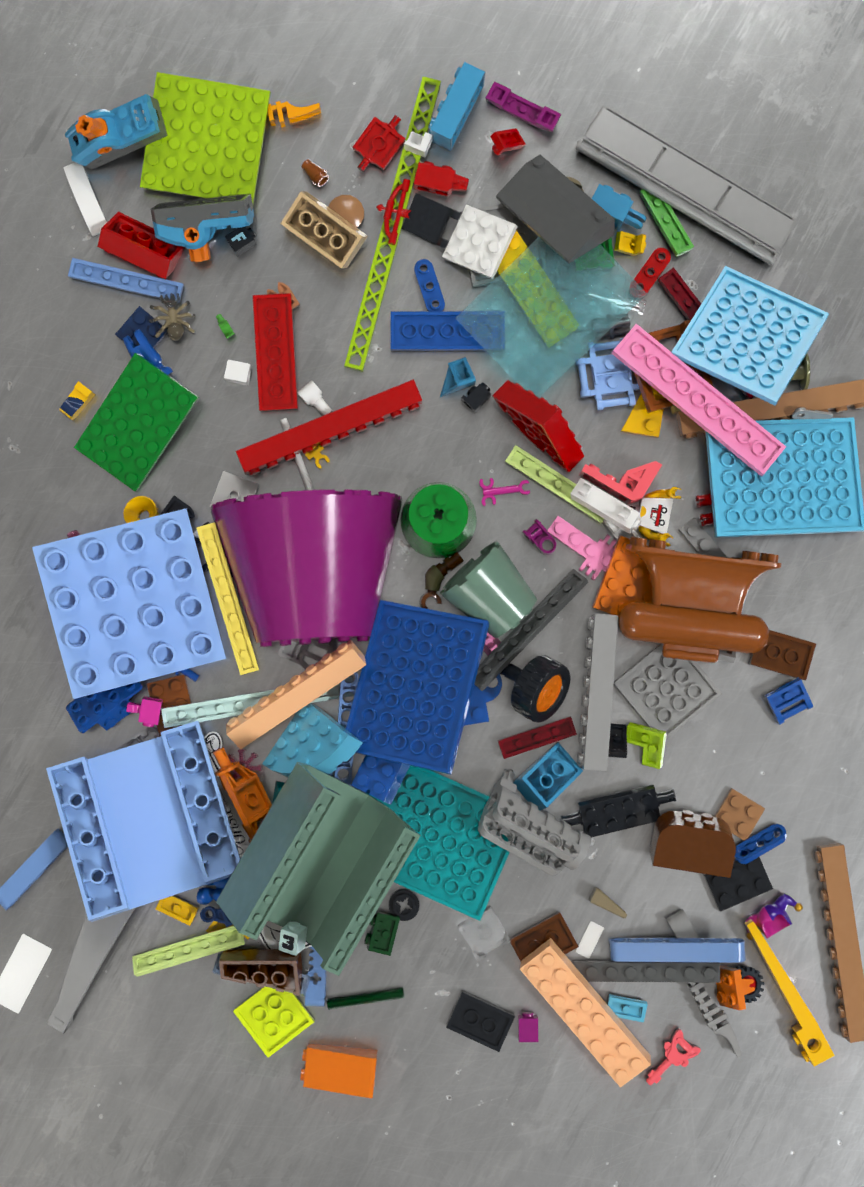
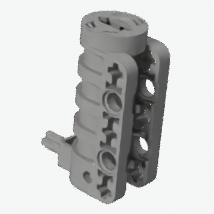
M505 769L502 778L494 785L492 794L483 809L478 826L480 835L549 875H558L564 866L570 870H575L589 851L591 836L581 830L575 831L571 829V825L563 820L557 821L553 814L538 810V806L532 802L526 803L522 801V797L515 793L517 785L512 783L515 775L513 770L510 769L508 771ZM501 834L508 838V842L502 839ZM534 853L539 854L540 857H541V860H538V859L535 857Z

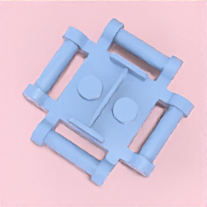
M620 338L618 341L597 344L590 342L588 343L589 358L575 359L581 385L580 398L594 396L597 410L619 405H636L634 391L640 389L638 383H632L631 369L613 354L597 357L595 351L615 349L623 338ZM585 365H590L593 390H589ZM624 393L628 395V397L602 400V396Z

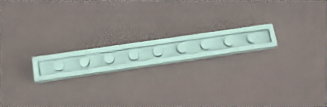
M352 676L346 678L345 681L352 682ZM340 683L311 703L338 699ZM275 689L162 708L164 728L185 725L195 721L203 722L241 715L246 708L254 706L262 697L269 696ZM349 691L343 694V698L354 696L353 693Z

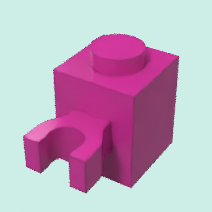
M144 696L141 704L129 702L126 712L140 713L138 722H142L143 726L154 727L160 721L163 699Z

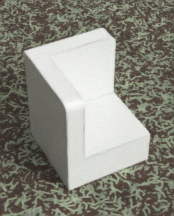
M411 132L408 140L404 143V150L425 158L432 143V134L425 132L424 136Z
M228 360L224 379L227 382L248 386L252 371L251 364Z

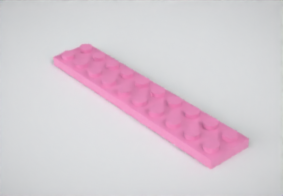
M635 324L612 351L611 354L761 477L786 448L783 443L672 354L639 325Z

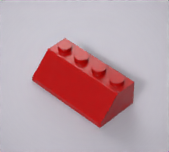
M119 211L101 228L97 246L108 253L122 258L124 261H128L164 279L174 271L185 249L183 246L173 245L155 238L154 228Z

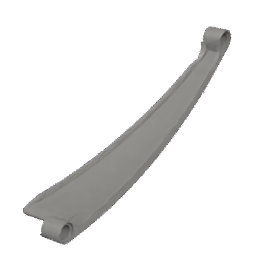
M134 909L94 922L88 921L86 914L59 1000L47 1024L63 1034L68 1030L73 1022V1015Z

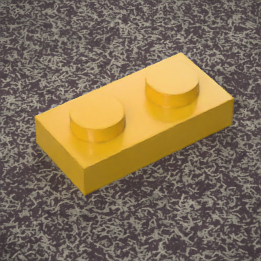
M174 895L159 900L156 910L191 926L199 907Z

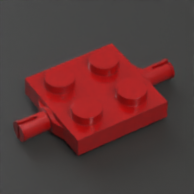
M394 115L389 124L374 117L354 144L353 150L363 157V160L357 166L362 172H364L369 163L375 164L384 171L405 142V137L400 135L395 129L401 121L399 117L397 118V115Z

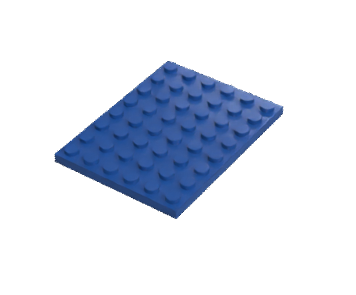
M380 600L365 655L366 666L361 670L346 726L350 733L363 742L355 753L451 775L489 628V621Z

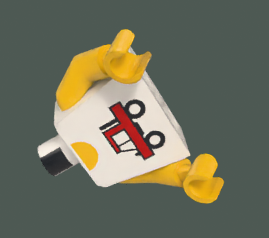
M672 487L671 489L656 490L646 494L640 500L639 506L628 504V506L640 513L641 524L638 529L648 540L666 541L667 538L673 539V536L667 533L673 499L670 498L681 499V496H675V492L682 490L681 488Z

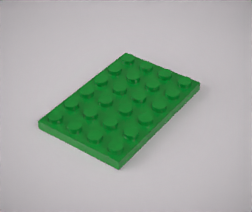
M135 353L74 448L136 492L199 397L140 354Z

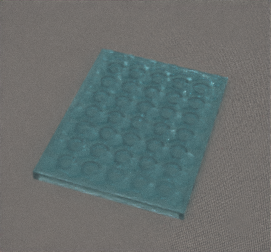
M538 237L455 319L515 382L519 383L526 391L531 390L537 397H540L641 301L647 293L600 244L569 264Z

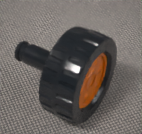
M546 655L535 657L523 669L509 663L500 673L515 682L511 694V704L514 710L525 718L537 723L546 721L559 709L568 693L571 680L568 668Z

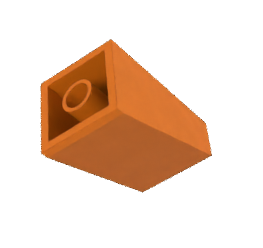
M308 1043L307 1049H303L302 1061H306L305 1069H301L300 1080L304 1081L303 1087L373 1098L378 1050Z

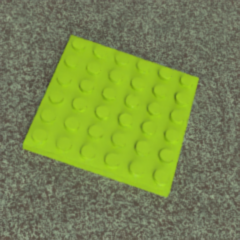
M157 72L153 98L159 102L168 136L146 145L140 188L198 198L251 193L254 205L271 92L269 90Z

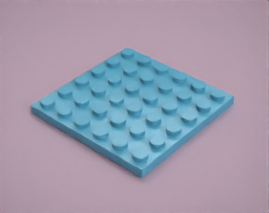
M725 266L671 353L681 361L776 406L826 322L829 313Z

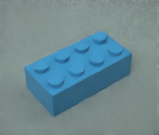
M464 62L462 68H457L454 75L456 79L453 84H449L446 91L447 97L445 101L442 100L437 109L438 115L436 118L433 117L429 124V134H432V143L449 151L452 150L484 86L485 71Z

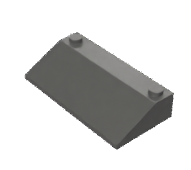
M541 154L525 163L496 195V198L569 264L614 236L615 219Z

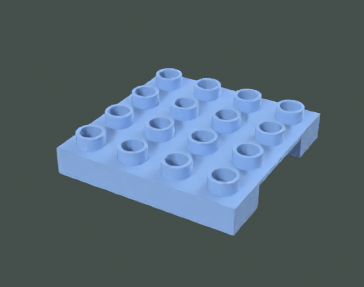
M187 508L32 547L73 699L226 659Z
M199 721L160 732V737L94 758L87 759L84 756L46 768L88 921L94 922L229 878L241 859Z

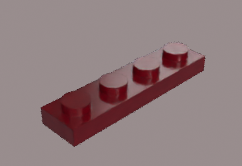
M569 716L498 740L503 758L506 759L575 736L577 733L572 718Z

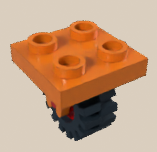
M720 965V983H716L719 1005L736 1010L746 1009L745 1003L757 1001L756 997H761L759 992L764 991L761 988L764 982L760 980L763 979V976L759 975L760 972L752 967L737 966L736 968Z

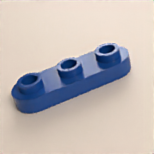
M421 259L416 262L414 272L427 311H444L445 301L433 265L429 260ZM421 266H426L427 270L421 271L420 268ZM430 283L433 285V288L427 289L426 285ZM434 301H437L439 303V306L433 307L432 303Z
M773 824L737 845L736 861L741 864H747L785 842L787 838L785 827L780 824Z

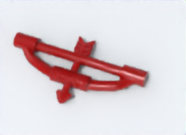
M403 179V183L394 189L387 200L386 207L383 204L376 206L380 212L385 210L383 216L384 229L389 238L388 244L396 245L400 218L405 217L409 219L408 213L411 210L403 209L406 192H408L411 182L409 179ZM401 190L402 193L398 205V210L393 209L395 203L394 199L398 192ZM392 212L397 214L393 231L390 233L389 220L391 219Z

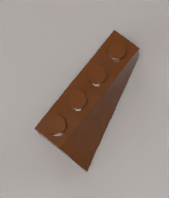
M233 949L223 951L219 960L221 979L243 984L247 982L256 984V987H271L279 992L289 991L293 992V995L300 996L302 979L301 952L295 956L278 949Z

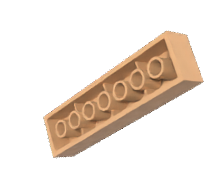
M551 938L521 961L520 970L620 1088L651 1065V1055Z

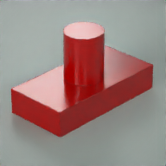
M517 128L497 131L490 136L494 142L492 150L496 155H500L505 151L521 149L526 145Z

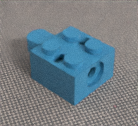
M598 185L592 199L615 219L614 230L619 232L623 223L636 229H642V223L647 218L645 215L631 209L634 201L626 194L614 192V189L608 185Z

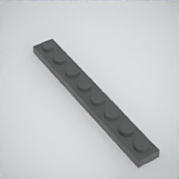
M572 569L479 665L474 685L483 691L588 583V580L575 569Z
M571 961L588 982L720 983V962Z

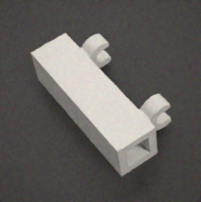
M580 478L570 493L572 500L629 534L632 530L636 531L641 524L638 511Z

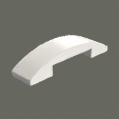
M74 162L63 168L91 235L94 237L100 234L101 228L107 221L94 194L84 166Z

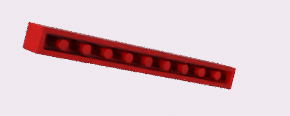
M413 379L237 450L236 454L245 475L253 476L260 473V469L264 467L270 469L277 466L279 461L285 459L287 462L295 459L296 454L301 452L303 454L314 451L313 448L317 445L325 447L331 444L333 439L338 438L342 440L350 436L349 433L353 431L359 433L366 430V426L370 424L376 426L385 422L384 419L390 416L392 419L402 415V411L407 409L409 411L416 410L422 404V398Z

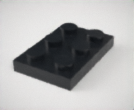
M760 857L747 864L735 861L731 878L704 875L720 912L773 889Z
M462 991L446 1028L500 1052L515 1015Z

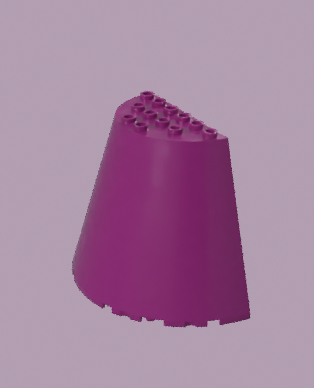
M335 489L281 492V494L274 495L272 493L249 495L244 497L243 502L232 498L211 505V514L256 644L260 643V647L272 646V643L279 642L280 646L291 645L293 641H299V645L311 644V640H318V644L330 643L331 639H338V643L350 641V638H357L358 642L368 641L378 610L401 511L402 497L400 495L384 491L371 495V491L349 489H344V491H335Z

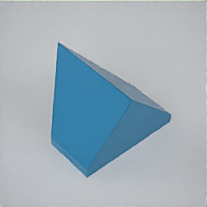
M466 357L448 363L449 367L440 397L476 384L475 376Z

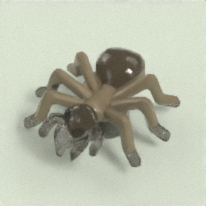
M172 293L170 294V299L167 294L164 299L160 295L161 303L168 308V311L161 306H150V309L160 310L168 315L157 316L149 320V323L165 320L164 325L157 332L155 338H158L166 328L168 329V337L173 341H178L184 333L182 325L186 326L191 333H195L190 324L181 319L182 317L195 318V314L188 312L178 315L190 302L186 301L177 310L174 308L180 301L179 293L176 294V301Z

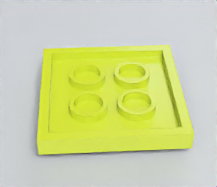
M265 986L233 1010L234 1014L268 1058L315 1022L296 995L285 991L279 992L276 989Z

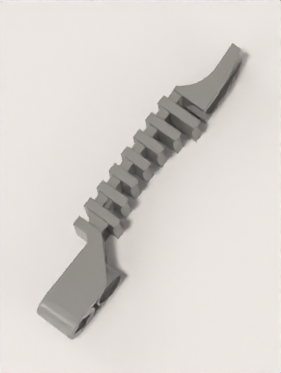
M683 909L666 918L676 938H699ZM687 982L694 999L698 1001L696 1004L702 1010L700 1012L706 1019V1024L715 1034L723 1035L728 1039L737 1058L742 1056L730 1023L725 1020L728 1018L727 1014L720 1010L710 996H707L709 994L704 989L703 983Z

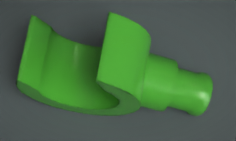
M218 314L216 319L225 337L228 339L235 335L227 320L221 314Z

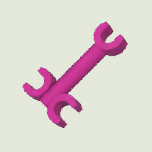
M490 478L489 486L483 484V479L479 481L484 496L481 501L483 506H486L485 500L487 498L492 499L493 505L496 504V498L493 495L520 492L522 495L530 494V490L524 491L522 489L524 484H529L528 480L521 481L519 485L492 488L494 484L493 478Z

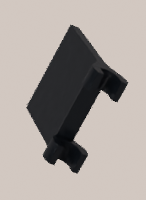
M415 193L409 208L411 210L408 213L409 219L405 218L401 229L446 249L449 240L441 237L449 217L459 220L462 212Z

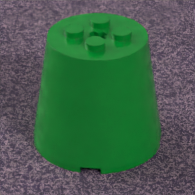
M433 482L417 488L410 494L403 505L400 520L403 535L415 551L432 558H446L447 556L454 555L456 552L459 553L469 544L475 533L477 516L471 499L464 491L449 483ZM437 510L443 512L442 519L440 520L439 518H434L435 511Z

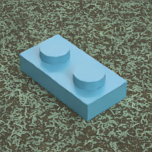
M609 994L607 1005L618 1018L644 1023L648 1006L647 1001Z

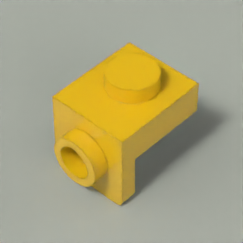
M619 231L616 235L614 251L631 256L643 254L646 248V235H634Z

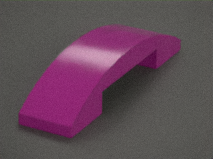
M495 81L485 97L490 103L513 117L547 131L553 132L561 117V113L546 106L544 108L512 93L511 89Z

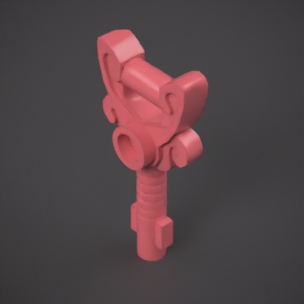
M680 1028L673 1034L671 1042L667 1041L663 1044L666 1059L655 1071L652 1069L647 1074L649 1077L646 1079V1082L650 1086L654 1082L657 1084L662 1079L660 1076L671 1064L675 1066L681 1064V1066L686 1067L689 1063L688 1059L695 1057L701 1052L700 1047L691 1046L683 1038V1032ZM679 1044L686 1053L678 1052L676 1045Z

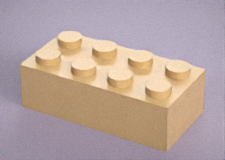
M306 191L299 193L280 223L341 269L348 268L368 237Z

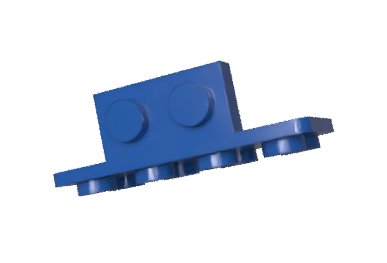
M140 682L76 698L66 706V710L80 733H85L97 723L107 731L124 717L131 714V712H126L127 704L133 702L130 698L142 690L143 686Z

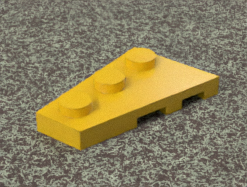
M651 386L655 400L665 398ZM640 394L621 432L659 438L663 409L648 413L642 394Z

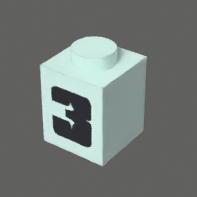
M288 922L281 928L278 950L295 956L305 948L307 927L300 925L298 922Z

